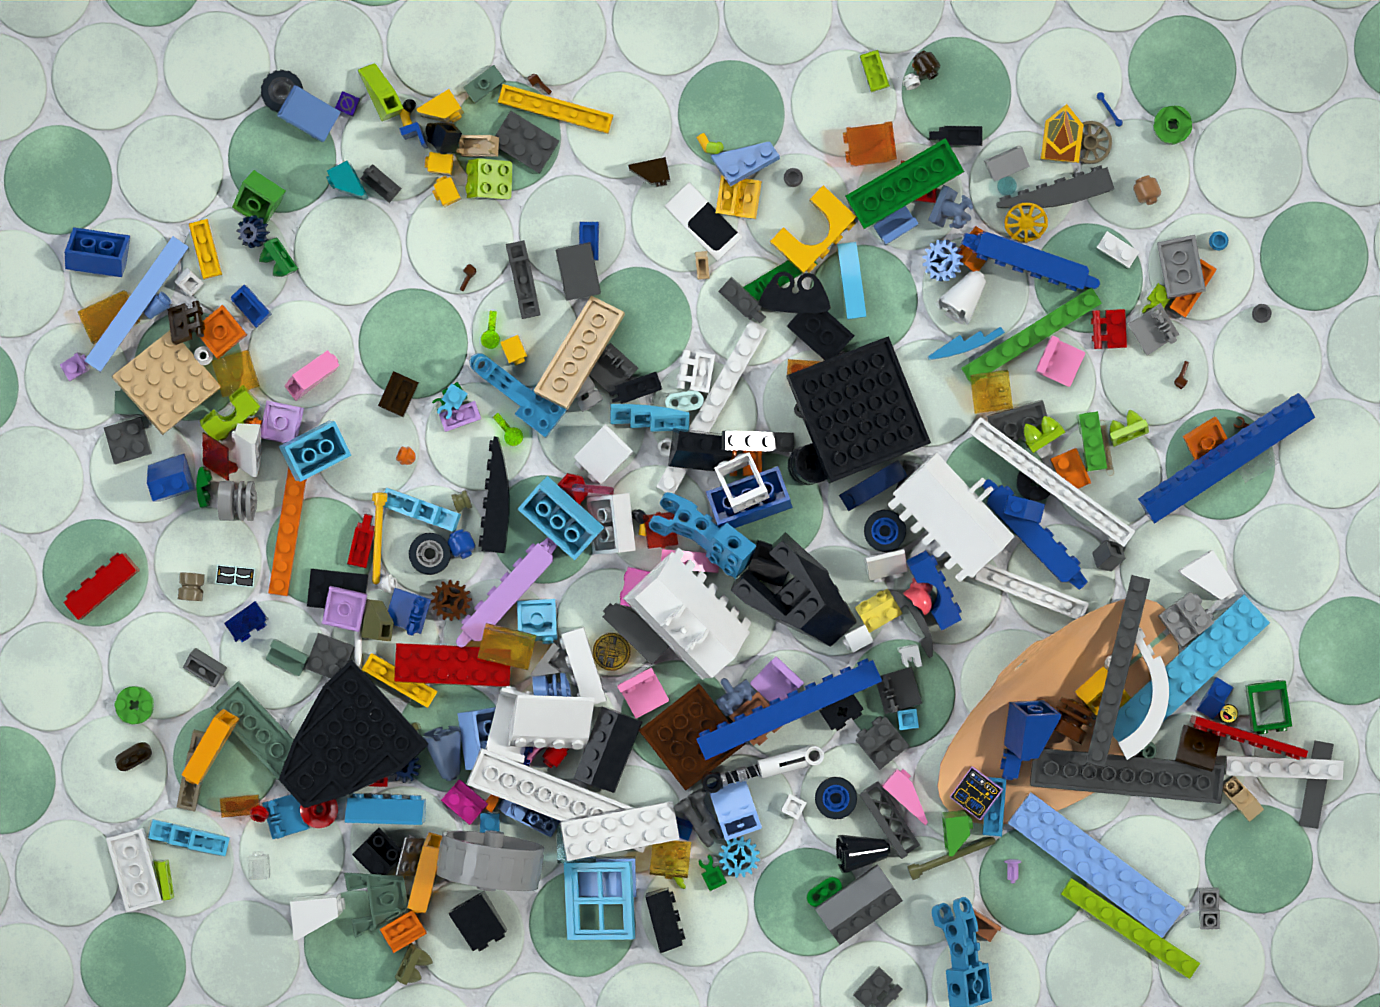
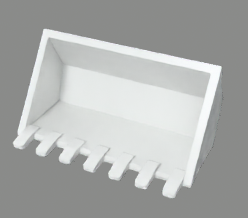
M936 453L931 455L892 493L895 498L888 503V506L892 510L900 503L906 507V510L899 518L904 522L913 515L918 520L910 528L911 531L916 534L924 527L929 532L922 539L923 544L927 546L935 539L940 546L933 551V554L938 558L947 551L951 558L944 566L950 570L958 563L962 570L955 578L961 582L968 575L973 578L1015 536L982 502L994 489L990 486L980 496L974 492L986 480L982 477L969 488Z

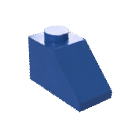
M1007 495L1003 514L1041 523L1045 504Z

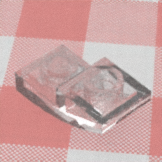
M1270 447L1238 468V471L1246 483L1280 462Z

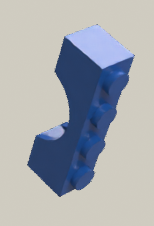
M925 550L906 560L917 583H929L936 587L937 596L932 605L931 613L941 631L961 621L962 619L959 614L962 611L957 602L953 603L951 598L954 595L949 586L945 587L943 582L946 579L941 570L937 571L935 566L938 563L934 555L930 556Z

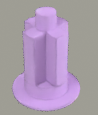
M1008 859L1004 861L1007 863V879L1010 880V883L1014 884L1015 880H1018V864L1022 861Z

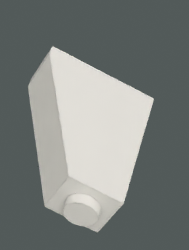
M1213 550L1208 551L1178 570L1181 575L1219 600L1224 599L1226 601L1235 596L1234 592L1238 590Z

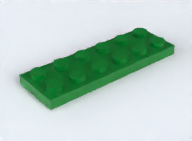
M945 138L845 195L863 229H866L965 171Z

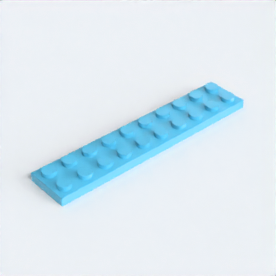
M1245 595L1236 600L1214 621V624L1203 631L1165 666L1169 682V700L1163 722L1270 624ZM1152 680L1119 709L1113 737L1118 742L1134 733L1146 718L1152 701Z

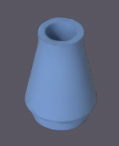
M164 292L157 293L144 310V314L149 319H152L170 308L171 299Z

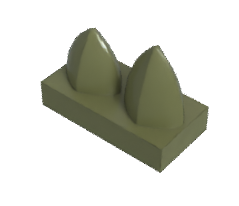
M410 943L395 978L404 985L421 980V975L415 968V965H430L433 963L431 957L418 945Z

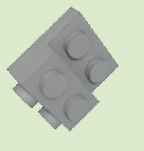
M1187 593L1158 615L1180 647L1214 624L1212 621L1214 616L1208 609H1203L1200 605L1202 600L1196 593Z

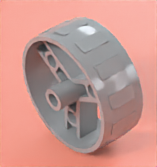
M485 830V833L446 831L443 832L440 842L437 875L453 882L476 886L477 889L484 891H534L538 889L541 878L544 847L528 840L504 836L503 832Z

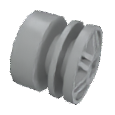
M234 481L219 482L217 506L220 521H233L236 512H238L240 521H244L245 514L247 521H254L257 509V492L254 481H248L247 487L244 481H240L238 490H236Z

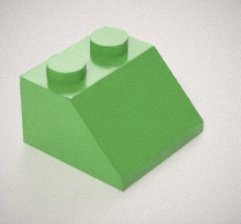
M253 170L242 182L232 208L246 217L256 215L258 218H264L263 224H267L280 205L286 190Z
M965 810L941 812L945 851L949 857L954 856L970 836V829H973L972 818H970V815H967Z

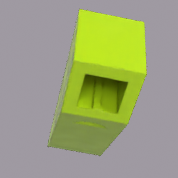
M374 63L358 69V73L381 121L383 122L398 116L403 110V106L396 91L378 66Z

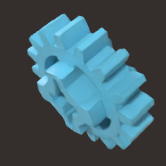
M741 836L740 840L733 838L732 842L727 840L728 845L721 846L724 852H719V855L723 857L719 860V863L725 864L722 869L726 870L728 868V875L734 872L735 878L740 873L744 878L747 871L752 874L751 868L757 869L758 866L755 862L760 861V858L756 857L760 851L754 850L757 846L756 843L751 845L750 838L744 841V836ZM738 844L734 851H728L733 845ZM744 846L751 850L752 855L746 853ZM741 848L742 856H745V858H741L739 865H737L738 861L734 855H738ZM727 859L733 861L735 864L734 868L729 865ZM746 862H749V863H750L749 866H747V867L744 868V869H741V866H742L744 863H746Z

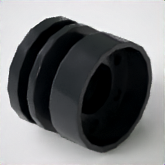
M813 443L798 447L790 454L787 469L795 482L801 485H813L827 479ZM808 461H809V462H810L809 466H810L811 468H808V469H807V468H806V467H807V463H805V462H808Z

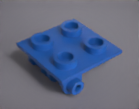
M394 588L388 609L394 622L393 625L406 629L407 634L411 636L414 633L421 634L431 599Z

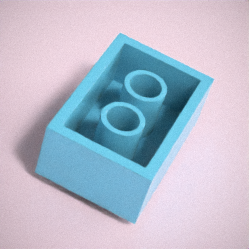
M330 420L279 446L295 481L300 482L352 456L336 422Z

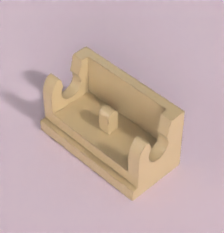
M461 135L459 148H457L456 152L461 154L462 157H498L499 137L492 135Z

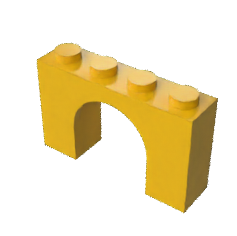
M824 185L809 201L828 220L829 233L825 240L817 245H805L783 227L770 241L803 274L806 271L810 273L817 266L814 262L819 257L823 259L830 252L828 249L832 243L836 245L843 238L841 234L846 229L850 231L856 224L854 220L857 216Z

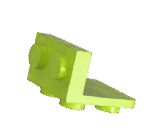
M481 158L468 160L466 166L467 184L465 187L467 198L505 200L511 198L512 162Z

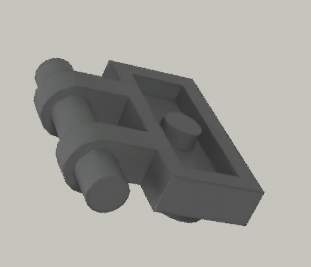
M878 966L853 993V996L865 1007H869L872 1003L876 1007H887L893 999L896 1000L899 997L898 994L903 988L897 984L892 989L889 984L893 979ZM885 990L888 994L880 1002L877 997Z

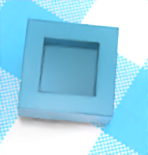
M916 708L897 711L899 730L919 728Z

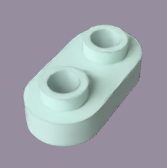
M687 391L670 394L666 398L665 404L667 408L691 411L699 409L703 405L704 399L698 391ZM692 397H696L698 399V402L696 404H692L690 402V399ZM672 400H678L679 405L677 407L672 406Z

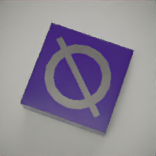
M342 91L335 109L353 117L360 98Z

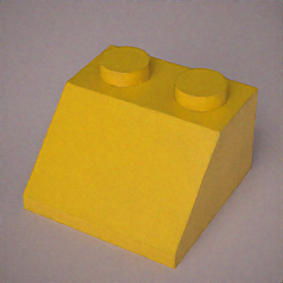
M450 89L416 109L421 117L446 123L450 121L455 123L462 118L461 115L464 113Z
M1103 666L1075 691L1077 696L1095 715L1098 714L1108 670ZM1125 689L1119 709L1131 699Z

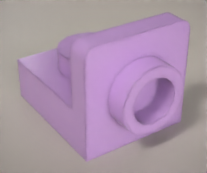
M77 352L73 357L60 364L69 381L90 370L89 364L84 361L86 359L85 354L81 355V353Z

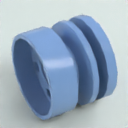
M566 673L560 674L561 682L557 681L556 674L552 676V683H548L546 675L533 677L534 695L571 697L570 683L567 680Z

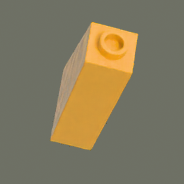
M222 709L213 718L181 774L187 782L198 785L204 779L240 718L225 709Z
M429 832L423 844L407 907L413 912L426 913L437 877V861L442 835Z

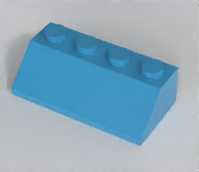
M353 793L352 796L347 798L345 823L422 825L425 822L426 799H421V795H410V798H402L400 794H391V798L383 797V794H372V797H364L363 793Z

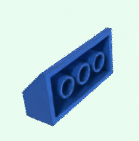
M777 466L759 473L770 498L737 513H734L722 486L706 491L718 527L728 523L733 528H737L793 508L779 467ZM754 475L727 484L733 498L759 487Z

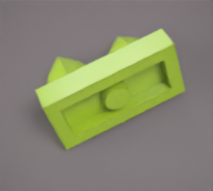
M1129 410L1127 413V427L1118 421L1112 420L1109 430L1110 441L1113 447L1148 434L1149 426L1146 419L1143 420L1139 414Z
M1043 417L1042 431H1039L1033 425L1025 424V444L1032 453L1066 433L1063 427L1053 418Z

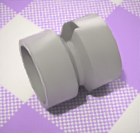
M590 376L587 377L575 397L578 398L577 404L582 412L603 400L599 391L594 390L595 384Z

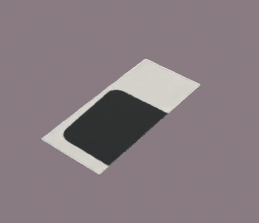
M690 182L665 205L717 261L742 238L721 214L715 213L716 209Z

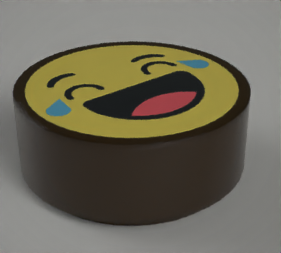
M1225 704L1218 715L1221 721L1233 723L1238 718V710L1232 704Z

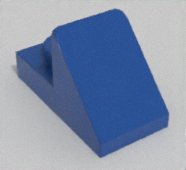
M1216 677L1196 710L1213 720L1225 706L1224 702L1233 687Z

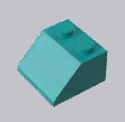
M348 160L327 170L329 176L326 178L333 189L336 188L340 192L364 200L369 198L352 164Z

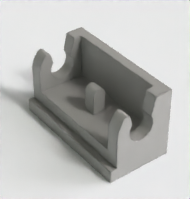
M1021 146L1014 147L984 160L990 177L994 182L1030 167Z

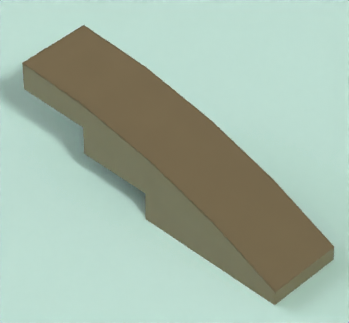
M193 730L185 767L205 732ZM182 776L177 808L196 811L203 780L198 785L191 784Z

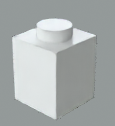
M865 624L844 635L846 639L843 640L847 650L852 649L853 653L874 642Z

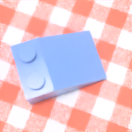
M636 856L586 857L578 859V862L632 861L633 897H636ZM579 872V896L598 897L597 872ZM602 872L603 897H622L621 872Z

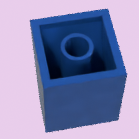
M185 453L148 465L147 486L153 502H161L197 490Z
M1044 700L1009 702L1004 745L1022 761L1039 758L1057 726L1061 714Z

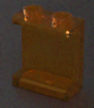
M892 121L884 122V124L853 128L846 127V132H843L844 144H848V151H845L846 163H850V167L895 162L897 160Z

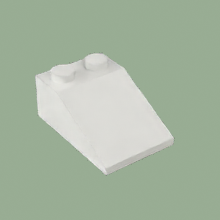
M904 549L864 558L869 580H874V583L885 581V577L891 575L893 579L903 577V573L907 572Z

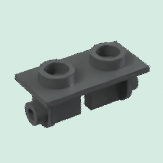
M373 164L365 169L363 176L360 178L389 203L402 189Z

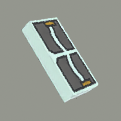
M217 565L215 584L254 587L256 568Z

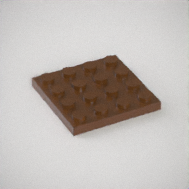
M700 683L639 730L685 791L746 744L743 743L705 760L696 740L700 737L699 733L707 729L710 732L717 730L716 725L725 721L728 724L730 722Z

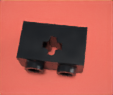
M853 694L821 708L819 712L830 729L838 731L846 726L845 722L850 718L855 720L862 715L861 711L864 709ZM839 707H842L843 709L847 707L848 710L845 711V716H843L842 714H840L839 716L837 715V713L839 712Z

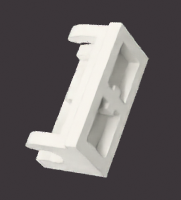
M917 644L897 648L901 655L902 663L906 667H909L907 660L911 662L912 657L915 666H922Z

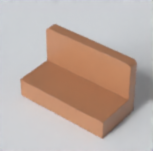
M973 908L978 923V931L976 933L991 942L997 931H1000L1002 927Z

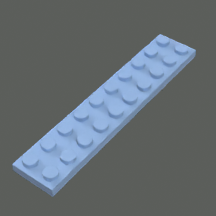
M1032 792L1029 793L1008 821V824L1161 938L1185 909L1182 904Z

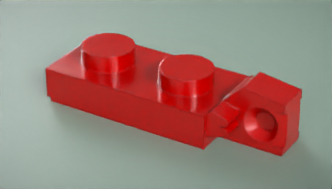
M364 514L363 522H358L357 527H355L347 564L367 568L374 538L375 526L371 525L373 515Z

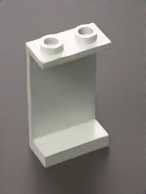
M506 686L505 688L502 687L499 691L485 750L523 764L525 747L519 748L509 745L508 726L517 695H534V693L529 691L522 693L516 691L517 689L514 687Z

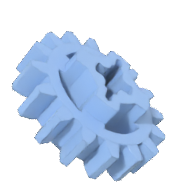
M937 240L936 244L930 243L931 249H925L928 254L922 257L926 259V262L922 265L928 267L925 273H931L930 278L936 279V281H949L950 277L956 278L955 272L960 273L961 270L958 267L964 264L960 262V259L964 256L958 254L961 248H955L956 243L949 240Z

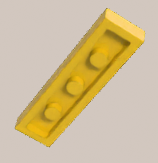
M373 653L370 654L362 668L366 673L429 708L438 692L424 683L394 682L395 666Z

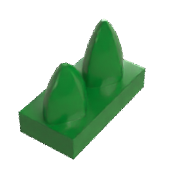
M278 238L268 240L263 244L265 247L260 254L259 262L268 263L275 261L273 276H287L299 269Z

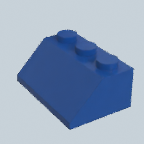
M73 227L64 252L65 269L122 277L127 264L130 235Z

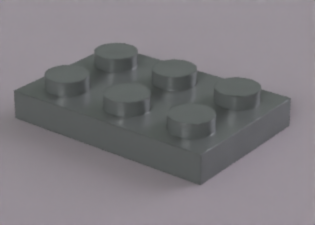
M513 111L509 112L495 137H499L500 150L539 174L560 142Z

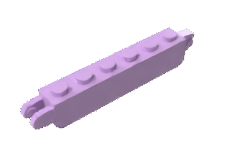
M549 537L543 542L537 543V545L533 543L525 551L528 553L524 559L520 557L513 564L515 569L511 573L506 572L500 579L502 583L498 588L494 586L487 593L488 599L485 602L481 600L474 608L476 612L472 616L468 614L461 622L463 624L461 627L463 632L458 636L456 644L462 648L472 639L474 641H481L553 562L552 553L558 545Z

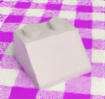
M237 423L236 430L232 431V442H235L233 459H236V466L252 477H257L262 459L261 425Z

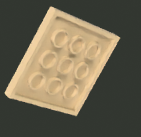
M170 330L112 376L113 380L162 435L222 387L207 369L194 358V355L184 343L177 345L172 343Z

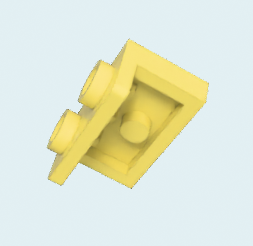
M889 589L878 592L875 596L862 601L855 607L869 633L902 615Z

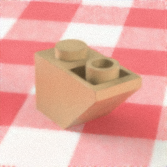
M1235 776L1223 785V793L1249 822L1264 810L1258 800Z

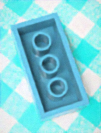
M548 476L539 483L518 508L525 517L573 560H576L605 528Z

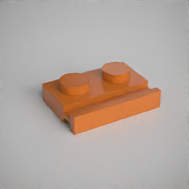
M1077 448L1050 459L1055 472L1077 489L1091 483Z
M412 910L380 928L393 953L427 934L418 916Z

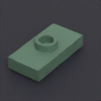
M493 65L463 88L474 103H477L506 80L495 65Z

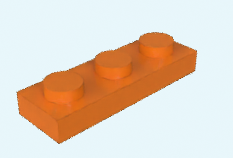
M1200 259L1206 287L1217 269ZM1202 292L1176 297L1169 308L1186 318Z

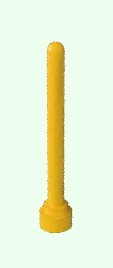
M372 493V501L376 505L372 582L375 585L380 582L383 506L387 502V493Z

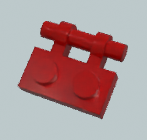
M1125 309L1105 310V318H1100V310L1092 311L1093 318H1091V324H1093L1092 342H1094V349H1102L1101 341H1107V349L1127 348ZM1101 324H1106V335H1101Z

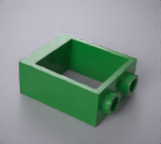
M1285 680L1245 685L1251 731L1257 732V735L1267 734L1268 730L1276 729V732L1287 731V727H1292ZM1279 689L1284 721L1257 725L1253 693Z

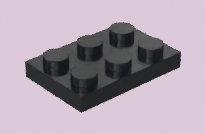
M828 311L822 313H798L786 326L824 361L837 356L855 336Z
M311 568L307 607L325 609L330 586L367 594L369 575Z

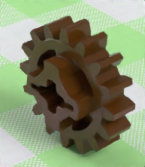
M451 579L448 584L442 581V587L435 586L437 593H431L435 596L431 603H435L432 610H438L437 616L443 614V620H446L448 616L450 621H453L454 616L459 620L461 619V613L467 615L465 609L471 608L467 603L472 601V598L467 597L471 592H465L466 585L460 587V581H456L453 584ZM449 587L458 589L460 593L452 592ZM443 591V600L439 602V595ZM449 595H450L451 597H458V596H459V598H457V599L454 601V605H453V606H452L451 603H449V604H447V603H446V604H443L444 602H447L446 600L449 599V597H448ZM464 598L463 606L459 610L458 604ZM441 608H450L453 613H447Z

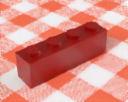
M116 553L109 559L111 563L106 567L104 565L99 567L92 579L88 577L80 584L82 587L79 590L75 591L74 589L65 596L67 600L63 603L78 620H82L140 571L126 553Z

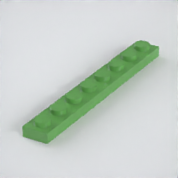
M1090 288L962 367L961 370L970 384H973L1099 306L1102 302L1095 291Z

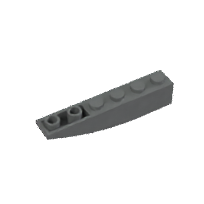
M1102 165L1091 168V172L1084 174L1082 171L1073 174V178L1068 180L1065 177L1054 180L1055 184L1050 186L1044 183L1036 186L1037 190L1029 192V189L1017 192L1018 196L1012 198L1010 195L999 198L1000 202H997L996 206L997 208L1011 209L1020 203H1034L1041 208L1057 207L1113 191L1114 186L1108 167L1102 168ZM1022 206V209L1031 208V206Z

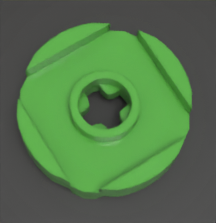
M1181 106L1164 107L1154 118L1153 130L1162 142L1175 145L1184 141L1192 131L1191 116ZM1176 120L1178 128L1170 129L1168 121Z
M127 687L117 696L114 704L116 713L126 723L132 725L143 723L153 713L154 699L151 693L143 687ZM131 701L139 702L137 705L139 707L138 710L130 708Z

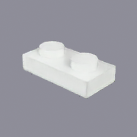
M1108 231L1096 247L1127 268H1130L1139 254L1138 250Z

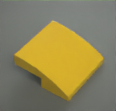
M721 175L715 213L756 219L762 181L743 179L730 187L724 176Z

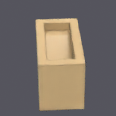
M707 251L695 252L698 280L710 279Z

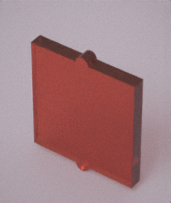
M656 512V514L643 516L648 549L658 547L664 549L665 546L678 545L676 533L672 532L662 536L649 527L653 515L673 520V513Z

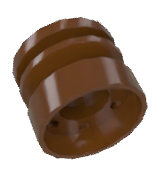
M1061 697L1059 701L1067 706L1065 709L1058 705L1056 706V709L1062 715L1054 730L1082 745L1087 733L1081 727L1082 725L1091 727L1093 724L1085 719L1089 717L1095 720L1097 715L1083 704L1073 699Z

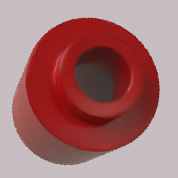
M548 747L542 755L545 758L543 762L550 768L553 766L557 768L567 756V751L570 748L556 749Z

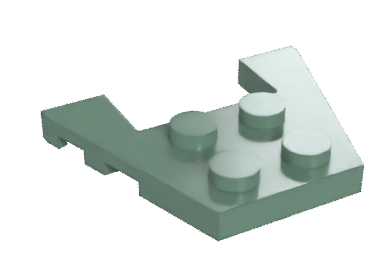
M344 873L347 891L367 888L371 916L351 919L355 938L361 936V933L368 929L371 931L377 928L376 925L384 921L389 922L409 912L403 876Z

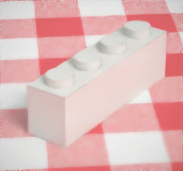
M582 627L561 634L562 638L559 641L562 650L566 649L568 654L565 660L568 668L572 667L574 675H571L573 685L578 686L579 689L577 697L594 698V705L607 701L585 628Z

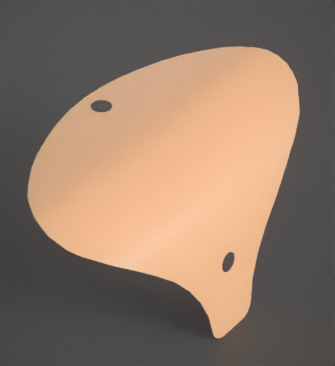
M1125 599L1100 607L1070 622L1049 637L1034 642L998 675L991 689L970 712L956 733L941 761L938 792L942 803L948 811L965 810L952 800L950 796L972 766L987 777L1002 778L1003 770L1000 769L1002 758H1006L1003 757L1004 748L1008 749L1004 745L1009 702L1044 700L1055 710H1057V705L1064 709L1067 706L1059 701L1061 697L1073 699L1083 704L1075 691L1102 666L1105 668L1104 662L1106 658L1113 653ZM1148 599L1145 600L1139 625L1146 636L1143 638L1146 646L1166 629V626L1158 617L1166 609L1157 602ZM1171 633L1152 647L1155 654L1152 656L1153 659L1161 656L1165 666L1179 654L1178 643ZM1136 644L1134 645L1131 660L1140 653ZM1142 656L1129 666L1124 689L1131 698L1151 680L1149 669ZM1024 660H1026L1021 666H1019V667L1016 669V667H1017L1018 665H1020ZM1086 717L1085 720L1093 725L1091 727L1082 725L1081 728L1087 733L1082 745L1054 730L1044 748L1088 752L1096 719L1093 720ZM1112 736L1108 754L1124 755L1118 741ZM1032 759L1030 761H1022L1018 779L1006 780L1003 824H1008L1010 818L1030 792L1056 811L1066 808L1094 792L1030 786ZM965 810L967 815H970V818H972V822L983 824L984 817L982 820H979Z

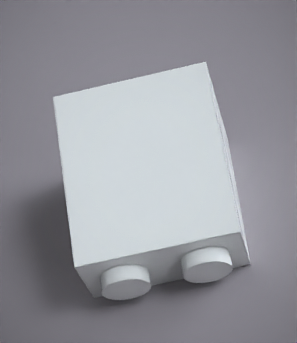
M605 424L574 456L576 459L574 463L580 470L586 469L590 473L588 477L595 484L599 482L602 485L634 452Z
M341 893L294 898L290 902L294 940H299L337 918L345 909V900L341 898Z

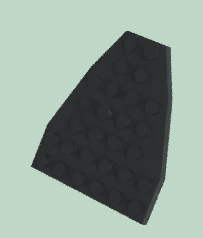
M350 660L322 687L293 740L279 781L303 808H308L345 797L402 771L428 746V743L353 660Z

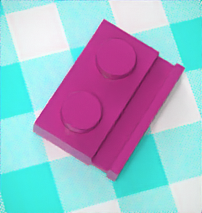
M461 779L441 799L469 825L488 805L482 797Z

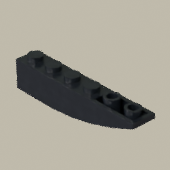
M494 436L493 440L489 442V451L492 452V456L487 461V470L490 471V475L485 480V490H488V494L483 499V509H486L485 516L481 518V528H484L483 535L479 536V547H482L481 551L506 553L510 516L509 482L499 437Z

